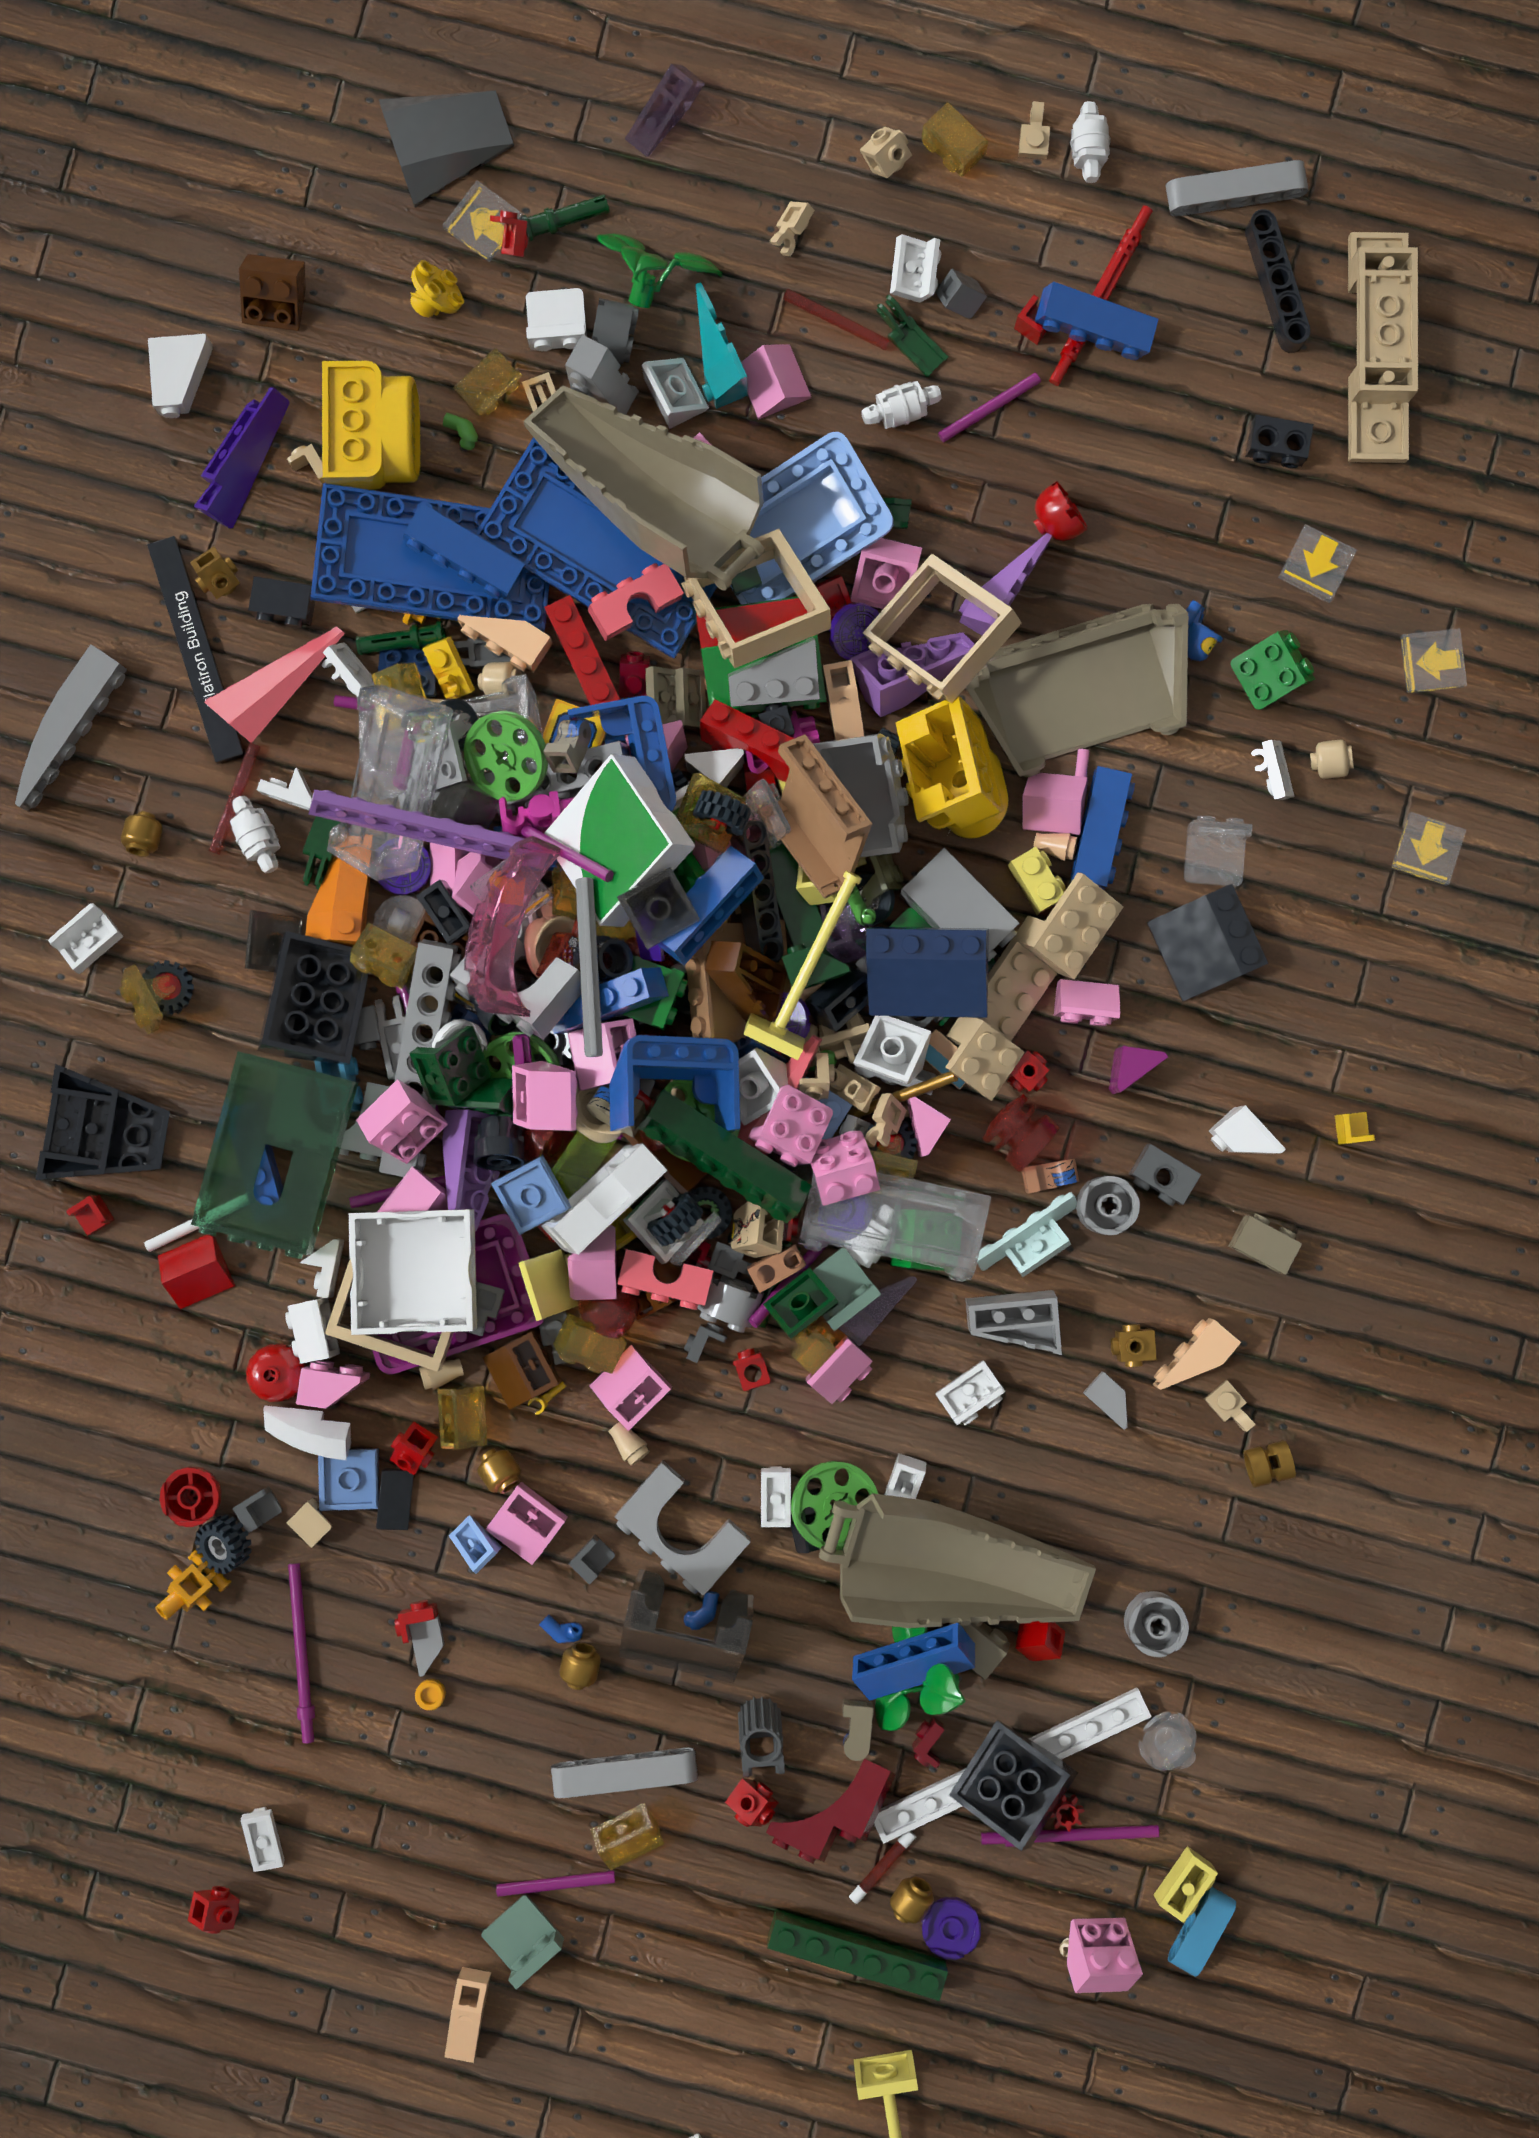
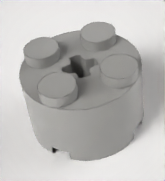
M1096 1177L1086 1182L1077 1196L1076 1210L1081 1223L1092 1232L1098 1234L1117 1235L1122 1233L1136 1221L1139 1214L1140 1202L1135 1190L1126 1180L1119 1177ZM1109 1197V1202L1114 1204V1208L1108 1209L1106 1214L1105 1208L1101 1207V1204L1107 1201Z
M713 1273L705 1306L698 1305L697 1307L701 1311L700 1317L714 1323L719 1319L727 1322L728 1328L744 1333L746 1327H752L748 1320L760 1307L764 1292L759 1293L758 1291V1294L752 1292L753 1285L724 1275L721 1276L720 1280L714 1279L715 1273Z
M1157 1591L1139 1593L1129 1603L1125 1611V1631L1135 1646L1144 1654L1152 1657H1165L1179 1650L1184 1645L1189 1632L1188 1621L1183 1609L1167 1594ZM1159 1619L1162 1623L1161 1626H1155L1153 1629L1151 1622Z

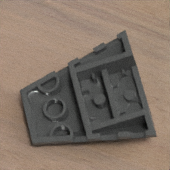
M496 90L379 99L414 207L423 203V199L434 193L436 195L444 190L445 186L455 179H462L469 174L471 169L479 164H486L514 146Z

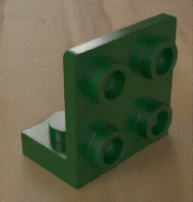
M466 1026L439 1048L416 1047L409 1053L429 1104L456 1106L491 1077V1072L473 1026Z

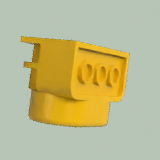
M322 361V471L326 484L376 490L382 488L386 483L416 482L420 473L421 453L420 404L415 379L411 376H383L377 364L372 361Z
M958 696L952 704L944 700L895 722L903 754L901 762L909 783H906V789L911 799H913L917 820L919 822L927 820L932 827L937 829L948 827L954 834L963 838H978L993 831L1001 823L1007 812L1008 792L1000 761L997 755L989 748L984 726L973 709Z

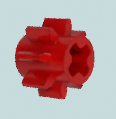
M1075 1794L1071 1798L1064 1795L1050 1818L1056 1817L1053 1822L1054 1828L1057 1829L1062 1825L1070 1832L1072 1825L1075 1823L1078 1825L1082 1824L1078 1814L1085 1812L1081 1805L1075 1806L1078 1801ZM1062 1808L1065 1810L1070 1808L1071 1813L1069 1815L1066 1813L1061 1815L1060 1810Z

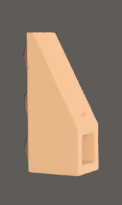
M459 615L458 617L462 627L461 631L473 640H476L477 637L487 643L485 645L486 648L498 656L504 653L511 658L510 663L522 671H525L527 668L534 673L553 644L549 635L527 621Z
M852 660L823 665V680L835 740L864 736Z
M1208 1318L1205 1321L1202 1319L1192 1330L1194 1336L1188 1343L1182 1342L1173 1353V1356H1175L1174 1360L1168 1366L1164 1364L1154 1375L1156 1381L1152 1385L1161 1390L1224 1364L1241 1342L1216 1320Z
M466 1967L461 1968L451 2010L445 2058L474 2063L491 1972Z

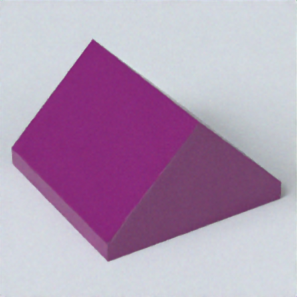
M1128 1046L1115 1049L1109 1091L1112 1094L1122 1092L1168 1058L1167 1054L1161 1051Z

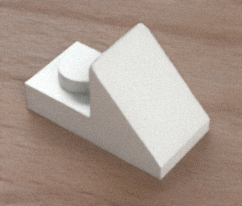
M297 767L288 788H286L287 783L275 778H271L269 782L260 779L257 791L262 795L309 811L313 795L302 772Z
M333 1239L300 1262L302 1264L322 1267L321 1272H317L314 1281V1289H318L317 1297L332 1298L334 1296L344 1245L343 1239Z

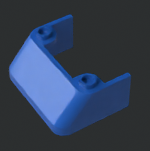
M638 696L567 710L570 720L600 716L602 728L608 735L615 737L628 735L631 756L637 759L656 787L663 804L671 812L674 810L676 794L659 706L652 697Z
M637 1035L625 1042L610 1080V1131H619L634 1126V1098L639 1093L640 1078L692 1080V1090L696 1100L702 1104L715 1105V1123L729 1132L740 1129L739 1053L732 1041L717 1038Z

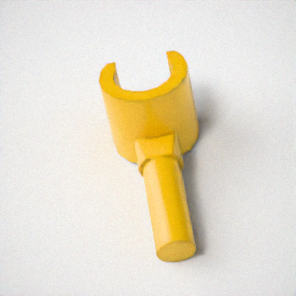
M562 1381L545 1394H540L530 1399L528 1405L534 1400L539 1401L542 1408L535 1413V1415H538L547 1408L548 1402L567 1386Z

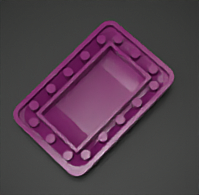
M499 1214L481 1220L477 1231H475L476 1282L505 1290L497 1319L488 1316L483 1336L469 1333L470 1331L454 1332L446 1357L534 1328L545 1320L536 1321L518 1264L530 1258L522 1234L519 1235L508 1214ZM408 1331L374 1335L434 1354L441 1332ZM372 1350L377 1366L386 1374H396L419 1366Z

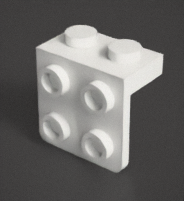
M581 289L529 292L526 295L528 318L526 332L530 351H548L557 348L574 349L582 334L587 337L584 295Z

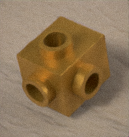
M215 546L190 562L199 576L195 580L205 594L210 591L216 600L221 596L229 595L240 584L235 575L239 570L229 556L223 559Z
M1140 1324L1122 1325L1123 1330L1115 1331V1338H1111V1352L1113 1356L1117 1355L1118 1361L1125 1362V1367L1143 1366V1361L1157 1360L1155 1330L1140 1329ZM1135 1341V1347L1131 1350L1130 1344Z

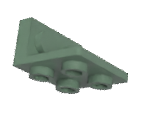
M844 1247L812 1270L839 1301L835 1307L823 1315L834 1331L881 1295Z
M527 1894L522 1895L483 1930L481 1934L483 1939L511 1970L508 1981L515 1989L519 1988L562 1949L564 1941L561 1933Z

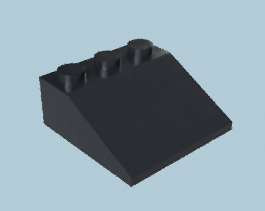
M1229 884L1147 922L1182 1002L1269 964L1233 884Z
M997 1720L949 1796L1020 1851L1031 1848L1078 1772L1051 1752Z

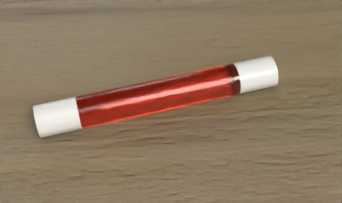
M909 1831L896 1841L849 1895V1898L858 1905L914 1841L916 1835Z

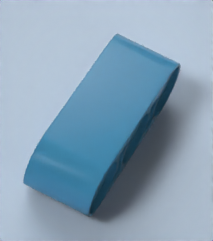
M1214 1887L1206 1891L1199 1900L1195 1912L1188 1916L1168 1954V1962L1194 1977L1198 1976L1229 1923L1236 1908V1900Z

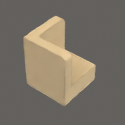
M314 1498L307 1501L287 1522L311 1548L332 1528V1524L318 1511L319 1503Z

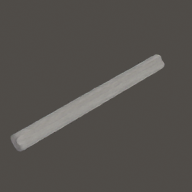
M582 877L576 879L575 885L584 1052L586 1057L594 1058L600 1057L603 1054L594 881L592 878Z

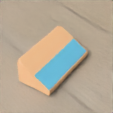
M935 1029L931 1033L925 1061L940 1074L949 1072L945 1067L958 1047ZM958 1078V1081L952 1084L960 1090L965 1082Z

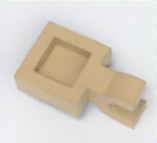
M1033 101L1030 111V125H1021L1018 157L1047 159L1050 126H1042L1044 102Z
M790 201L776 225L779 231L773 235L770 243L780 246L784 241V246L780 251L783 256L791 257L795 249V234L801 235L809 224V220L815 211L809 203Z
M891 1093L881 1094L872 1119L877 1124L864 1137L869 1147H874L877 1140L882 1146H888L891 1138L890 1135L898 1134L907 1110Z
M1225 1380L1204 1398L1224 1422L1232 1417L1245 1432H1248L1256 1425L1241 1410V1407L1247 1402L1228 1380Z

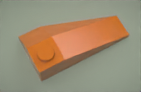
M344 832L308 912L305 936L364 949L374 834Z

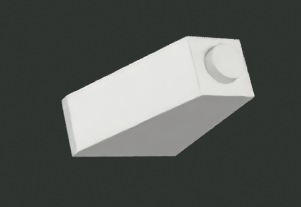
M206 334L148 338L152 404L154 409L160 416L165 418H177L180 414L189 413L213 350L211 341Z

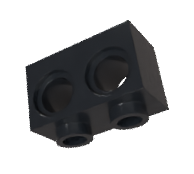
M1256 414L1250 424L1245 457L1253 458L1254 462L1261 464L1272 461L1281 463V466L1285 468L1302 467L1308 459L1314 424ZM1258 437H1267L1270 440L1271 445H1262L1259 442ZM1287 441L1297 443L1299 450H1291L1287 446Z

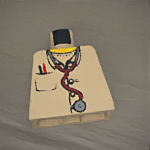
M746 1202L734 1214L733 1231L728 1234V1243L734 1251L755 1258L780 1253L782 1251L784 1222L773 1218L768 1211L760 1206Z

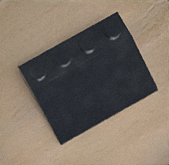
M286 931L281 940L257 1051L286 1058L349 1065L373 952Z

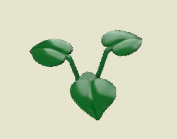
M615 233L598 234L596 236V240L607 248L621 252L623 259L633 272L631 281L633 286L629 302L641 308L651 307L654 293L660 292L662 284L675 266H681L697 272L716 273L720 277L723 274L711 261L694 253L676 252L674 255L675 259L668 265L667 261L662 257L645 252L644 245L630 236ZM666 269L657 283H655V277L647 273V270Z
M892 1626L894 1642L927 1633L928 1628ZM936 1664L928 1670L926 1680L923 1681L922 1686H915L877 1698L875 1714L878 1726L881 1730L896 1731L902 1728L909 1718L911 1707L906 1695L912 1692H921L920 1704L927 1714L941 1715L956 1709L966 1702L958 1688V1673L953 1674L952 1670L945 1664Z

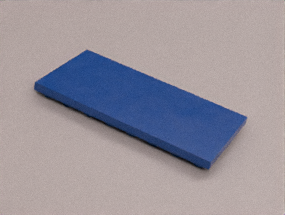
M534 437L475 533L477 536L523 562L525 570L565 594L571 595L573 599L588 608L592 604L591 599L603 591L610 594L618 589L616 585L629 577H632L633 580L643 575L642 571L654 563H657L658 566L664 564L641 550L616 527L572 482ZM670 568L684 593L681 584L685 582L684 576ZM715 583L702 588L709 600L717 589ZM684 593L681 600L655 613L651 604L645 599H632L627 603V611L633 623L626 631L675 659L697 622L696 610L693 604L694 600L692 596L688 598Z
M323 483L310 600L458 621L459 615L527 621L542 632L545 631L547 613L544 607L548 604L549 583L523 568L506 599L502 597L495 599L483 591L484 587L475 581L473 584L462 580L457 575L458 571L449 566L447 569L440 567L432 561L433 557L424 551L417 553L406 546L407 541L403 540L404 532L421 502L474 534L490 508Z

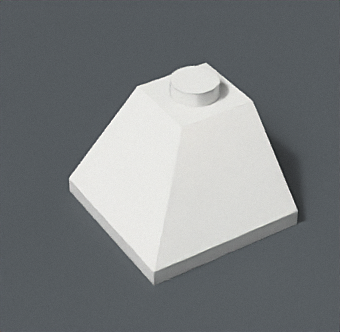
M1246 1105L1234 1107L1209 1130L1213 1135L1211 1141L1222 1152L1226 1149L1228 1152L1278 1154L1286 1150Z

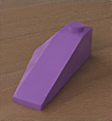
M1046 533L983 585L982 588L1010 606L1048 546L1052 535ZM967 599L964 600L959 609V612L963 613L960 623L981 636L996 620Z
M962 632L929 638L925 644L912 646L911 642L901 643V648H896V650L941 681L948 676L975 644ZM871 650L851 657L850 660H852L854 674L865 701L880 717L907 706L927 691L926 688L928 686L924 683H921L919 686L906 675V670L902 668L898 671L887 662L888 657L884 654L878 657Z
M446 1110L445 1120L448 1125L443 1129L442 1142L448 1210L474 1209L475 1231H477L489 1201L487 1194L491 1183L498 1179L500 1172L482 1169L473 1163L475 1137H477L478 1124H481V1120L496 1115L472 1110Z

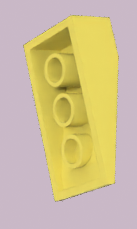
M562 1249L518 1263L536 1321L581 1305L580 1300H573L570 1297L568 1257L571 1254H565V1251Z

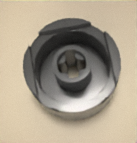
M599 298L592 340L607 347L619 364H623V362L629 363L634 337L628 335H634L639 309L633 308L634 305Z

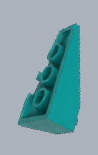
M700 282L696 284L705 379L702 390L707 401L713 400L716 409L748 396L747 374L732 342H728L722 322L716 324L717 315Z

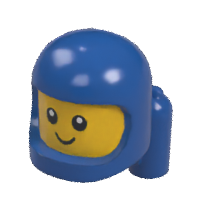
M1192 600L1186 609L1189 616L1188 658L1199 662L1209 657L1208 655L1215 644L1221 643L1223 637L1202 625L1205 609L1201 604Z

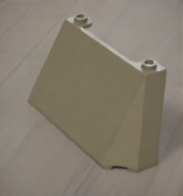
M1142 604L1001 647L965 689L1019 776L1032 777L1039 774L1040 770L1045 767V760L1145 729L1151 728L1153 731L1161 732L1163 735L1174 734L1178 731V728L1184 727L1187 724L1188 612L1180 604H1168L1166 609L1163 610L1154 609L1153 604Z

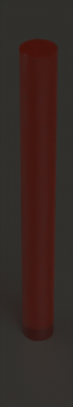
M787 289L784 294L783 300L883 350H886L890 343L889 339L790 289Z
M249 743L208 850L212 853L220 855L231 826L230 820L235 816L233 800L243 795L261 748L258 745Z

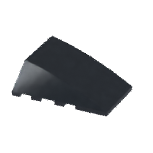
M55 1064L50 1091L52 1099L43 1151H40L35 1180L161 1169L170 1111Z

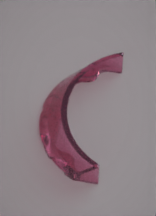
M530 836L516 842L508 850L510 853L509 859L502 869L493 872L486 884L488 894L483 902L477 904L470 924L464 958V970L468 971L470 975V981L466 987L469 995L475 997L479 1004L478 1008L488 1013L530 1017L531 1011L521 1002L515 986L514 957L520 926L532 895L546 871L560 855L561 848L535 836Z

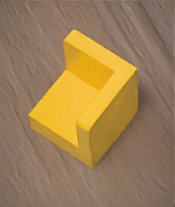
M1366 1112L1335 1115L1338 1144L1375 1141V1135H1369Z

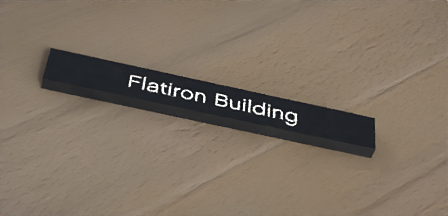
M175 536L147 544L215 762L220 764L245 756L238 731L204 703L206 699L225 689L178 540Z

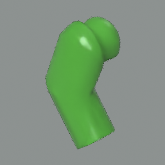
M447 412L443 419V427L458 431L461 438L459 444L463 449H474L475 442L478 441V435L472 422Z

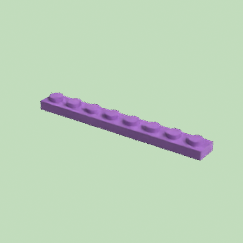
M314 790L310 804L309 815L539 868H544L550 855V850L530 839L513 836L509 832H495L484 829L479 825H465L449 818L440 819L427 816L419 811L410 812L397 809L389 804L380 805L367 802L359 797L349 798L337 795L329 790Z

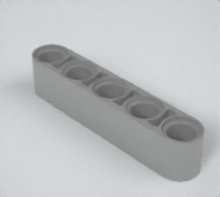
M1302 160L1173 179L1165 185L1170 215L1184 216L1295 199L1309 192L1305 165Z
M691 1747L566 1761L551 1766L555 1798H570L687 1784L698 1780L695 1749Z

